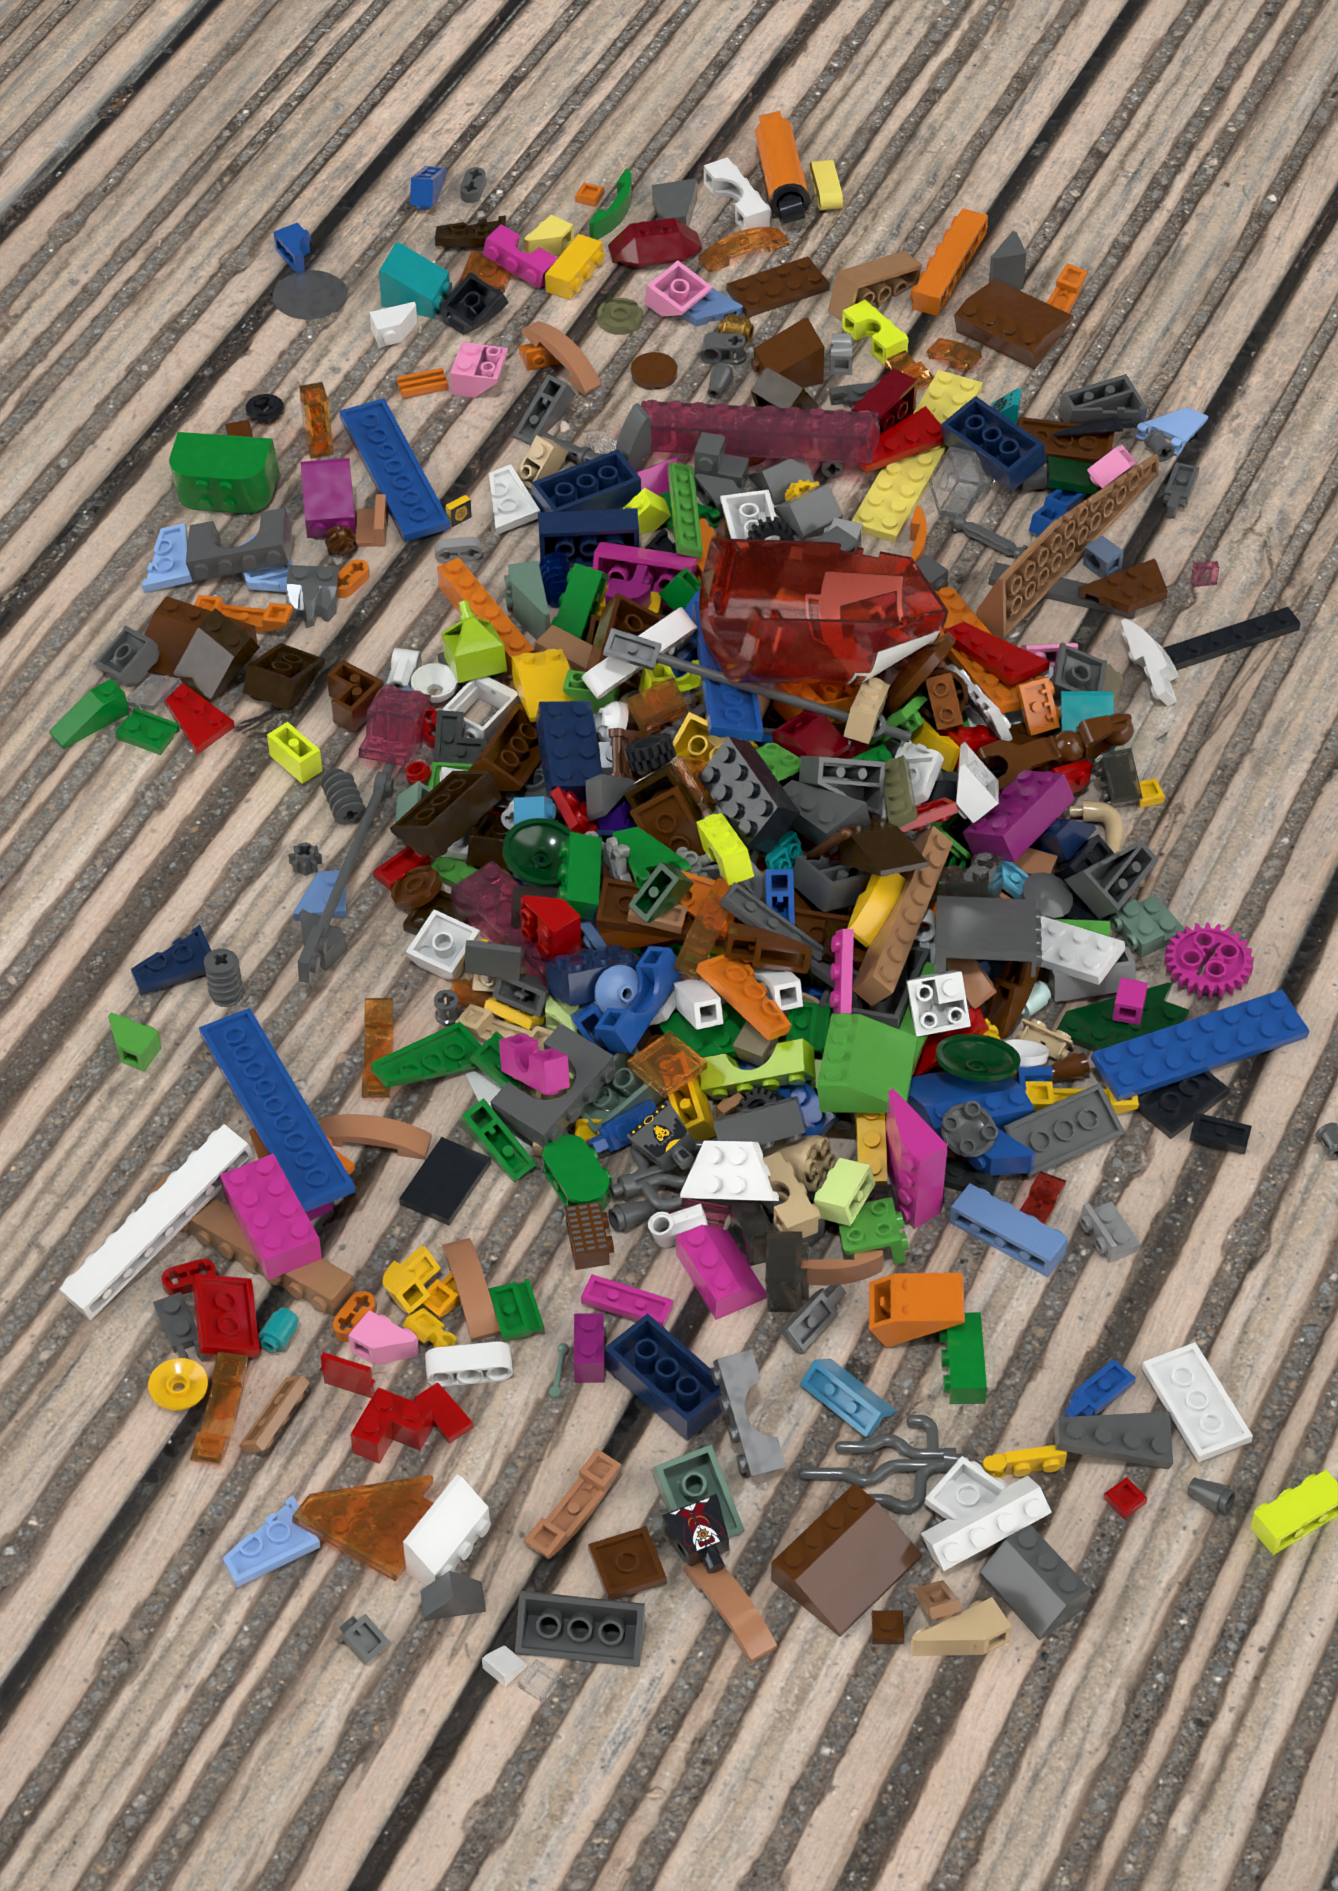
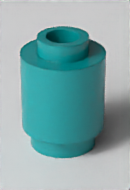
M279 1308L278 1311L273 1312L258 1335L261 1346L269 1352H282L298 1329V1316L287 1308Z

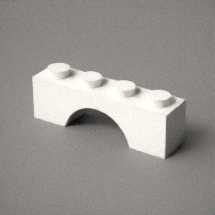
M728 157L704 165V184L714 196H727L738 201L735 204V223L745 235L770 227V217L772 216L770 206L765 204L759 192L752 188L748 179L743 177L738 167Z
M1026 1476L1002 1489L999 1499L985 1511L965 1519H946L922 1532L921 1535L932 1559L945 1571L1052 1512L1040 1486L1029 1476Z

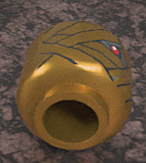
M728 314L724 320H720L718 333H738L745 337L746 343H750L754 333V325L751 324L750 319L746 316Z

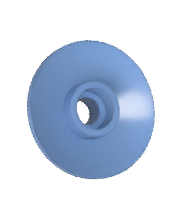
M615 965L609 967L600 975L595 986V1001L602 1014L605 1013L607 1008L626 1009L632 1003L638 988L637 972L625 965ZM624 989H626V996H625V998H623V995H622V992H623Z

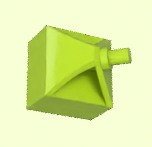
M468 600L459 602L458 605L461 611L460 621L441 632L444 657L457 682L461 683L506 672L507 664L504 644L491 622L475 617L474 612H471Z

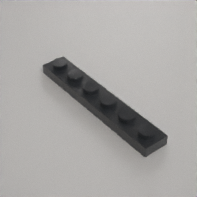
M1285 607L1163 647V649L1169 655L1177 671L1300 630L1301 623L1291 609Z

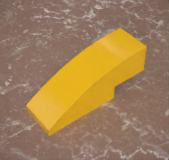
M899 873L886 876L871 874L866 891L858 896L847 929H854V938L866 948L871 945L883 927L903 889L906 879Z

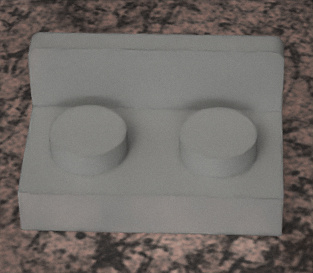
M1112 1202L1094 1209L1089 1203L1083 1205L1080 1217L1081 1227L1086 1233L1089 1232L1098 1253L1103 1254L1109 1263L1140 1251L1141 1244Z

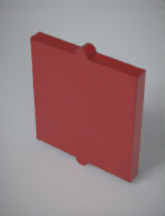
M325 1352L321 1354L322 1365L320 1370L323 1372L325 1384L372 1398L375 1380L372 1379L371 1367Z

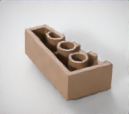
M901 251L837 271L828 312L842 322L843 310L863 300H866L872 306L875 304L881 306L886 303L889 296L893 295L896 297L918 284L922 264L905 251Z

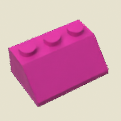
M700 1225L676 1235V1255L715 1320L768 1298L767 1292L728 1230Z

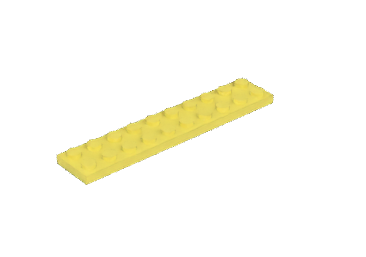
M938 370L914 413L926 406L942 424L973 397L979 396L982 391L983 382ZM943 444L882 467L853 517L852 522L862 523V533L896 543L950 447Z

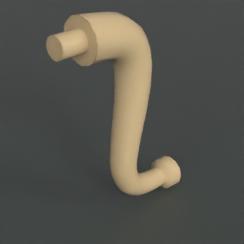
M1083 800V806H1070V817L1083 816V822H1102L1106 829V844L1114 853L1120 850L1123 822L1120 814L1113 806L1104 802ZM1145 878L1138 885L1139 887H1145Z

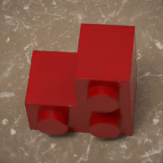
M378 1387L350 1434L353 1453L380 1464L393 1440L420 1451L434 1428L432 1408Z

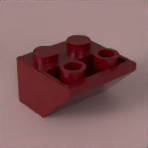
M806 710L772 731L773 743L778 744L799 758L801 756L839 758L841 754L849 750V744L826 715Z

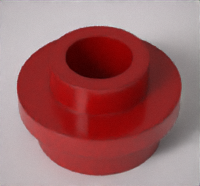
M423 761L413 762L406 769V779L412 785L418 781L424 784L432 775L431 768Z

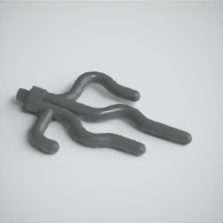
M717 1137L710 1140H694L696 1146L690 1152L700 1151L704 1141H718ZM631 1144L630 1153L638 1165V1170L632 1174L628 1173L619 1176L617 1184L609 1186L611 1195L614 1197L622 1194L624 1198H629L642 1191L650 1204L658 1210L669 1211L681 1207L683 1204L681 1197L662 1199L653 1187L668 1185L683 1188L688 1176L680 1177L667 1174L678 1169L679 1166L677 1164L669 1170H664L659 1165L650 1167L646 1156Z
M910 1415L907 1418L909 1426L926 1429L927 1449L914 1448L904 1439L892 1434L877 1435L867 1441H840L835 1444V1450L838 1453H868L883 1446H892L909 1459L887 1461L874 1472L866 1475L841 1467L802 1468L799 1471V1477L803 1480H846L852 1484L855 1483L857 1486L867 1487L881 1482L892 1472L917 1471L914 1480V1496L910 1500L902 1501L887 1494H868L881 1506H885L895 1512L909 1513L919 1509L925 1502L928 1476L937 1471L948 1472L962 1456L968 1460V1453L956 1454V1448H939L938 1427L934 1420L924 1415Z

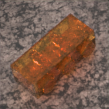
M323 382L299 386L304 438L309 457L314 459L334 455L329 403Z

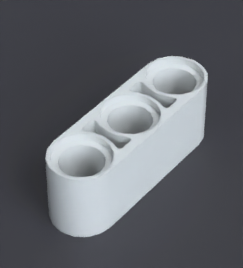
M505 1342L437 1347L425 1353L427 1382L431 1386L437 1382L442 1387L503 1381L509 1379L513 1374L511 1348Z

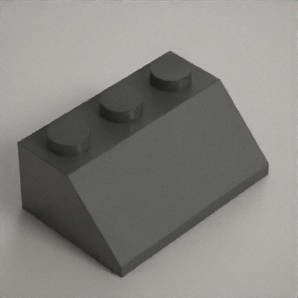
M1031 1525L1024 1527L1005 1539L980 1570L979 1575L1039 1641L1087 1608L1090 1588Z

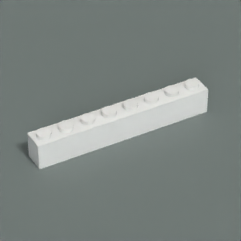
M225 1124L218 1130L213 1131L207 1141L198 1150L192 1152L187 1161L177 1171L172 1172L166 1182L157 1191L152 1192L146 1202L136 1212L131 1213L119 1230L110 1234L105 1240V1244L96 1253L90 1254L86 1258L84 1265L75 1274H71L65 1279L60 1291L66 1300L91 1321L222 1189L220 1174L246 1165L254 1157L248 1143Z

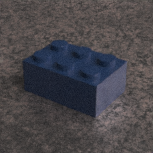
M618 944L608 945L605 947V950L601 951L583 950L580 952V955L556 956L555 960L546 962L548 994L569 1006L594 1002L597 980L606 969L615 965H625L637 972L636 965L642 957ZM626 989L623 990L622 995H626Z

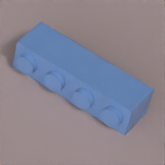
M969 1183L951 1206L950 1223L1046 1277L1050 1276L1066 1255L1068 1237L1061 1231L1052 1229L1039 1222L1034 1216L1027 1215L1014 1208L1012 1204L999 1200L983 1188H978Z

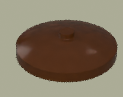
M949 632L936 638L932 644H927L924 649H921L912 658L905 657L897 666L900 671L889 687L882 713L885 717H890L912 695L948 653L956 641Z

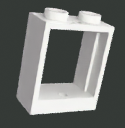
M486 676L470 680L442 710L465 713L478 699L499 708L483 727L465 717L463 720L462 737L487 739L489 742L515 704H520L521 701L517 691Z

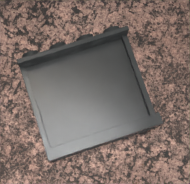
M937 896L934 973H945L946 958L1027 961L1031 962V977H1035L1036 967H1041L1042 965L1041 910H1036V900Z

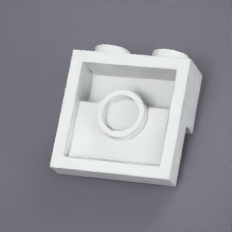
M962 1456L925 1498V1505L945 1519H965L991 1507L999 1499L1001 1490L1008 1485L1002 1479L993 1478L986 1473L979 1463L975 1461L970 1462Z

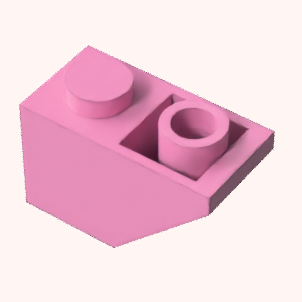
M1121 445L1101 458L1087 471L1090 474L1091 481L1103 489L1138 463Z
M370 1310L348 1335L350 1351L374 1365L414 1358L419 1354L418 1338L410 1329H402L393 1324L386 1316L382 1314L377 1315Z

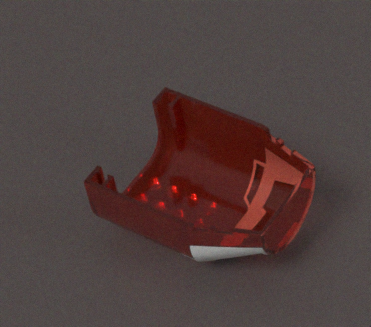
M711 538L699 593V616L705 643L726 679L732 683L859 685L934 643L944 628L949 611L912 557L880 551L879 557L864 555V548L856 547L855 553L840 550L841 544L835 542Z

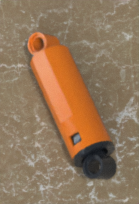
M781 111L760 115V123L755 129V136L765 175V187L770 208L775 215L782 218L783 224L805 219L804 212L810 205V195L805 174L801 168L791 122L781 116Z

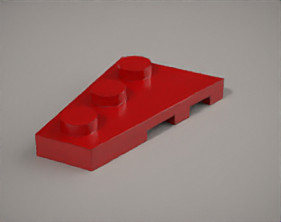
M182 682L163 695L164 704L176 723H179L184 736L190 741L196 755L235 728L234 720Z

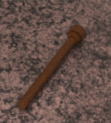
M849 828L841 829L810 851H802L803 855L807 857L806 860H816L851 836V830Z

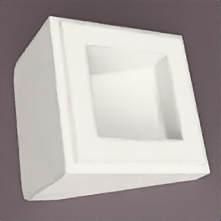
M505 1645L486 1654L482 1658L483 1669L504 1687L527 1667V1664Z

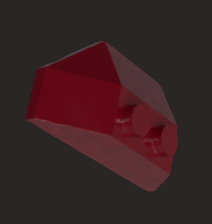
M664 218L629 224L608 244V250L612 263L646 267L686 261L696 253L701 252L702 245L696 231L676 218Z

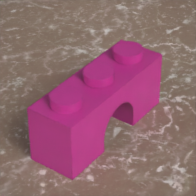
M501 224L486 238L483 256L540 289L546 283L545 273L558 258L540 247L531 253L521 252L517 249L520 235Z
M524 1033L499 1039L502 1072L512 1076L513 1079L522 1081L529 1087L541 1091L544 1095H555L559 1093V1090L570 1087L568 1055L554 1048L539 1051L538 1040Z

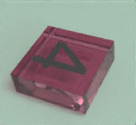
M1218 561L1193 563L1191 574L1192 587L1217 585L1219 574Z

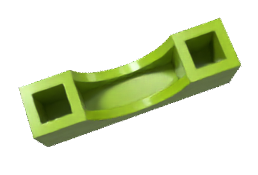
M803 1038L777 1043L770 1059L762 1066L752 1070H742L737 1061L727 1054L700 1058L701 1090L712 1099L723 1100L728 1095L736 1093L745 1095L748 1091L753 1092L752 1089L754 1088L776 1090L780 1088V1085L805 1084L807 1080L815 1079L814 1047Z

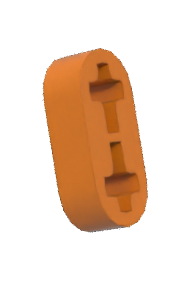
M361 559L352 560L339 571L338 598L351 596L369 579V565L366 561Z
M358 1291L354 1293L335 1316L333 1331L339 1341L349 1342L348 1335L369 1310L376 1313L375 1298L370 1292ZM358 1304L362 1306L359 1311L357 1306ZM351 1322L352 1328L346 1327Z

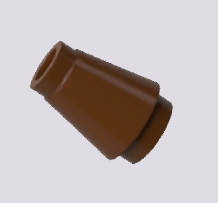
M1075 1052L1049 1065L1052 1066V1082L1084 1079L1085 1075L1091 1074L1085 1053L1078 1054Z

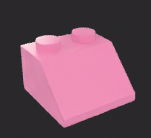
M676 261L647 285L644 304L661 317L682 315L708 294L713 287L681 262Z

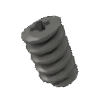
M338 768L327 771L322 776L320 782L335 822L346 825L361 819L366 807L360 797V792L354 782L353 775Z
M219 948L210 951L204 957L208 992L213 998L215 1005L220 1007L233 1006L240 1002L244 991L238 957L233 951Z

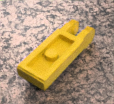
M1055 1445L1007 1451L1005 1453L993 1454V1456H986L984 1461H982V1467L990 1476L1003 1479L1005 1475L1011 1474L1016 1477H1022L1033 1471L1055 1472L1065 1467L1067 1452L1055 1450Z

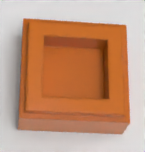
M583 182L575 195V202L597 207L605 194L604 187Z

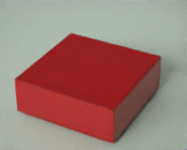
M1128 1477L1105 1492L1103 1498L1123 1519L1147 1503V1497Z

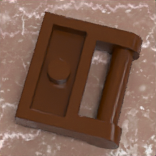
M623 728L608 729L609 738H611L613 773L610 775L631 778L634 782L649 775L651 769L649 771L642 770L641 772L631 770L625 753V747L628 744H632L634 740L648 737L650 732L624 730Z

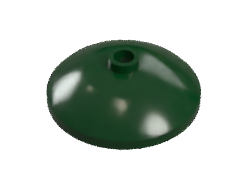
M532 818L521 821L514 825L505 836L502 847L504 861L516 877L528 884L539 887L562 885V880H558V871L560 865L563 864V858L559 857V850L562 841L566 842L572 831L565 825L550 819Z
M953 1035L942 1040L936 1049V1059L941 1067L952 1076L968 1083L990 1084L1001 1082L1016 1074L1020 1068L1021 1058L1015 1048L1000 1039L986 1035Z

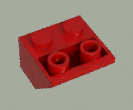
M529 895L521 897V934L525 940L531 941L537 947L539 954L544 959L552 961L555 960L556 956H572L581 950V916L564 899Z

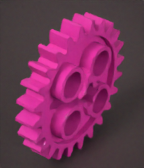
M1206 922L1205 928H1201L1198 923H1195L1194 930L1185 926L1184 933L1177 931L1175 938H1170L1169 945L1166 946L1164 964L1167 965L1166 973H1171L1170 980H1179V989L1187 986V994L1192 993L1194 990L1197 991L1198 998L1203 993H1207L1208 998L1212 999L1213 993H1217L1220 998H1223L1225 991L1231 996L1234 994L1235 988L1241 991L1243 983L1248 984L1249 976H1252L1254 957L1251 956L1252 948H1246L1247 940L1239 941L1240 933L1231 935L1230 927L1222 931L1220 930V924H1217L1215 929L1210 927L1209 922Z

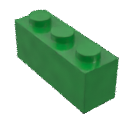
M575 563L574 567L568 572V585L565 593L563 592L560 596V609L557 617L555 616L552 620L551 626L554 625L587 642L591 616L598 612L609 575Z
M570 832L567 841H562L559 850V857L563 858V864L560 865L558 871V880H562V885L558 889L557 898L564 899L581 918L592 920L599 906L602 838Z
M981 1312L965 1313V1323L939 1331V1342H945V1350H941V1367H947V1375H943V1393H949V1404H985L987 1380Z

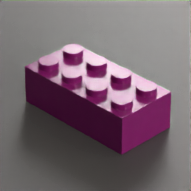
M1031 770L1020 772L1017 778L1002 790V793L999 795V804L975 823L971 822L963 832L975 859L1015 862L1075 800L1065 774Z

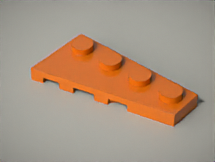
M724 954L698 963L696 972L768 1041L789 1033L792 1026L778 1004L767 997L766 993L768 990L763 983L756 981L753 976L755 971L750 964H745L742 959L724 957Z

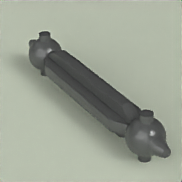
M964 514L948 518L952 523L953 532L957 533V531L963 530L967 536L1007 556H1014L1015 560L1028 548L1026 545L1017 547L1014 542L974 522H966V515Z

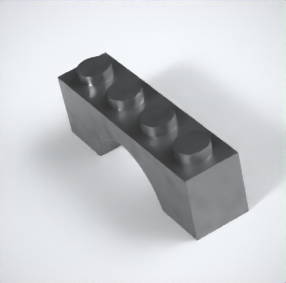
M752 1349L713 1361L714 1367L711 1368V1375L715 1385H720L723 1395L719 1397V1402L723 1414H728L731 1426H728V1434L732 1444L736 1443L740 1455L736 1456V1461L740 1472L745 1473L746 1478L786 1467L778 1437L760 1433L751 1425L746 1416L745 1399L752 1385L760 1379Z

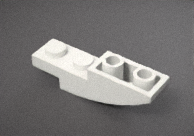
M1126 618L1121 620L1124 629L1122 636L1130 647L1129 657L1135 665L1139 664L1144 669L1147 677L1152 681L1153 686L1150 689L1156 700L1163 701L1167 706L1174 704L1177 700L1170 681L1179 676L1169 655L1161 645L1137 624Z

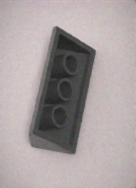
M520 1591L515 1653L640 1666L645 1631V1603Z

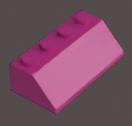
M600 542L594 551L593 569L609 575L607 585H609L612 578L632 581L637 565L648 566V576L651 577V592L660 593L685 567L696 577L698 558L671 552ZM663 602V610L674 611Z

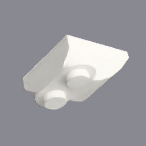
M433 910L406 950V955L424 970L447 980L455 979L464 970L466 940L477 941L480 930Z

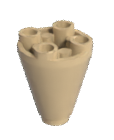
M819 1135L802 1136L799 1140L787 1143L785 1138L774 1141L775 1146L761 1150L763 1157L780 1152L784 1160L791 1163L798 1183L802 1182L806 1191L816 1192L823 1186L828 1171L834 1168L836 1163V1156L831 1154L829 1139Z

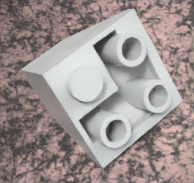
M948 970L945 973L927 974L906 981L915 1036L971 1026L962 971Z

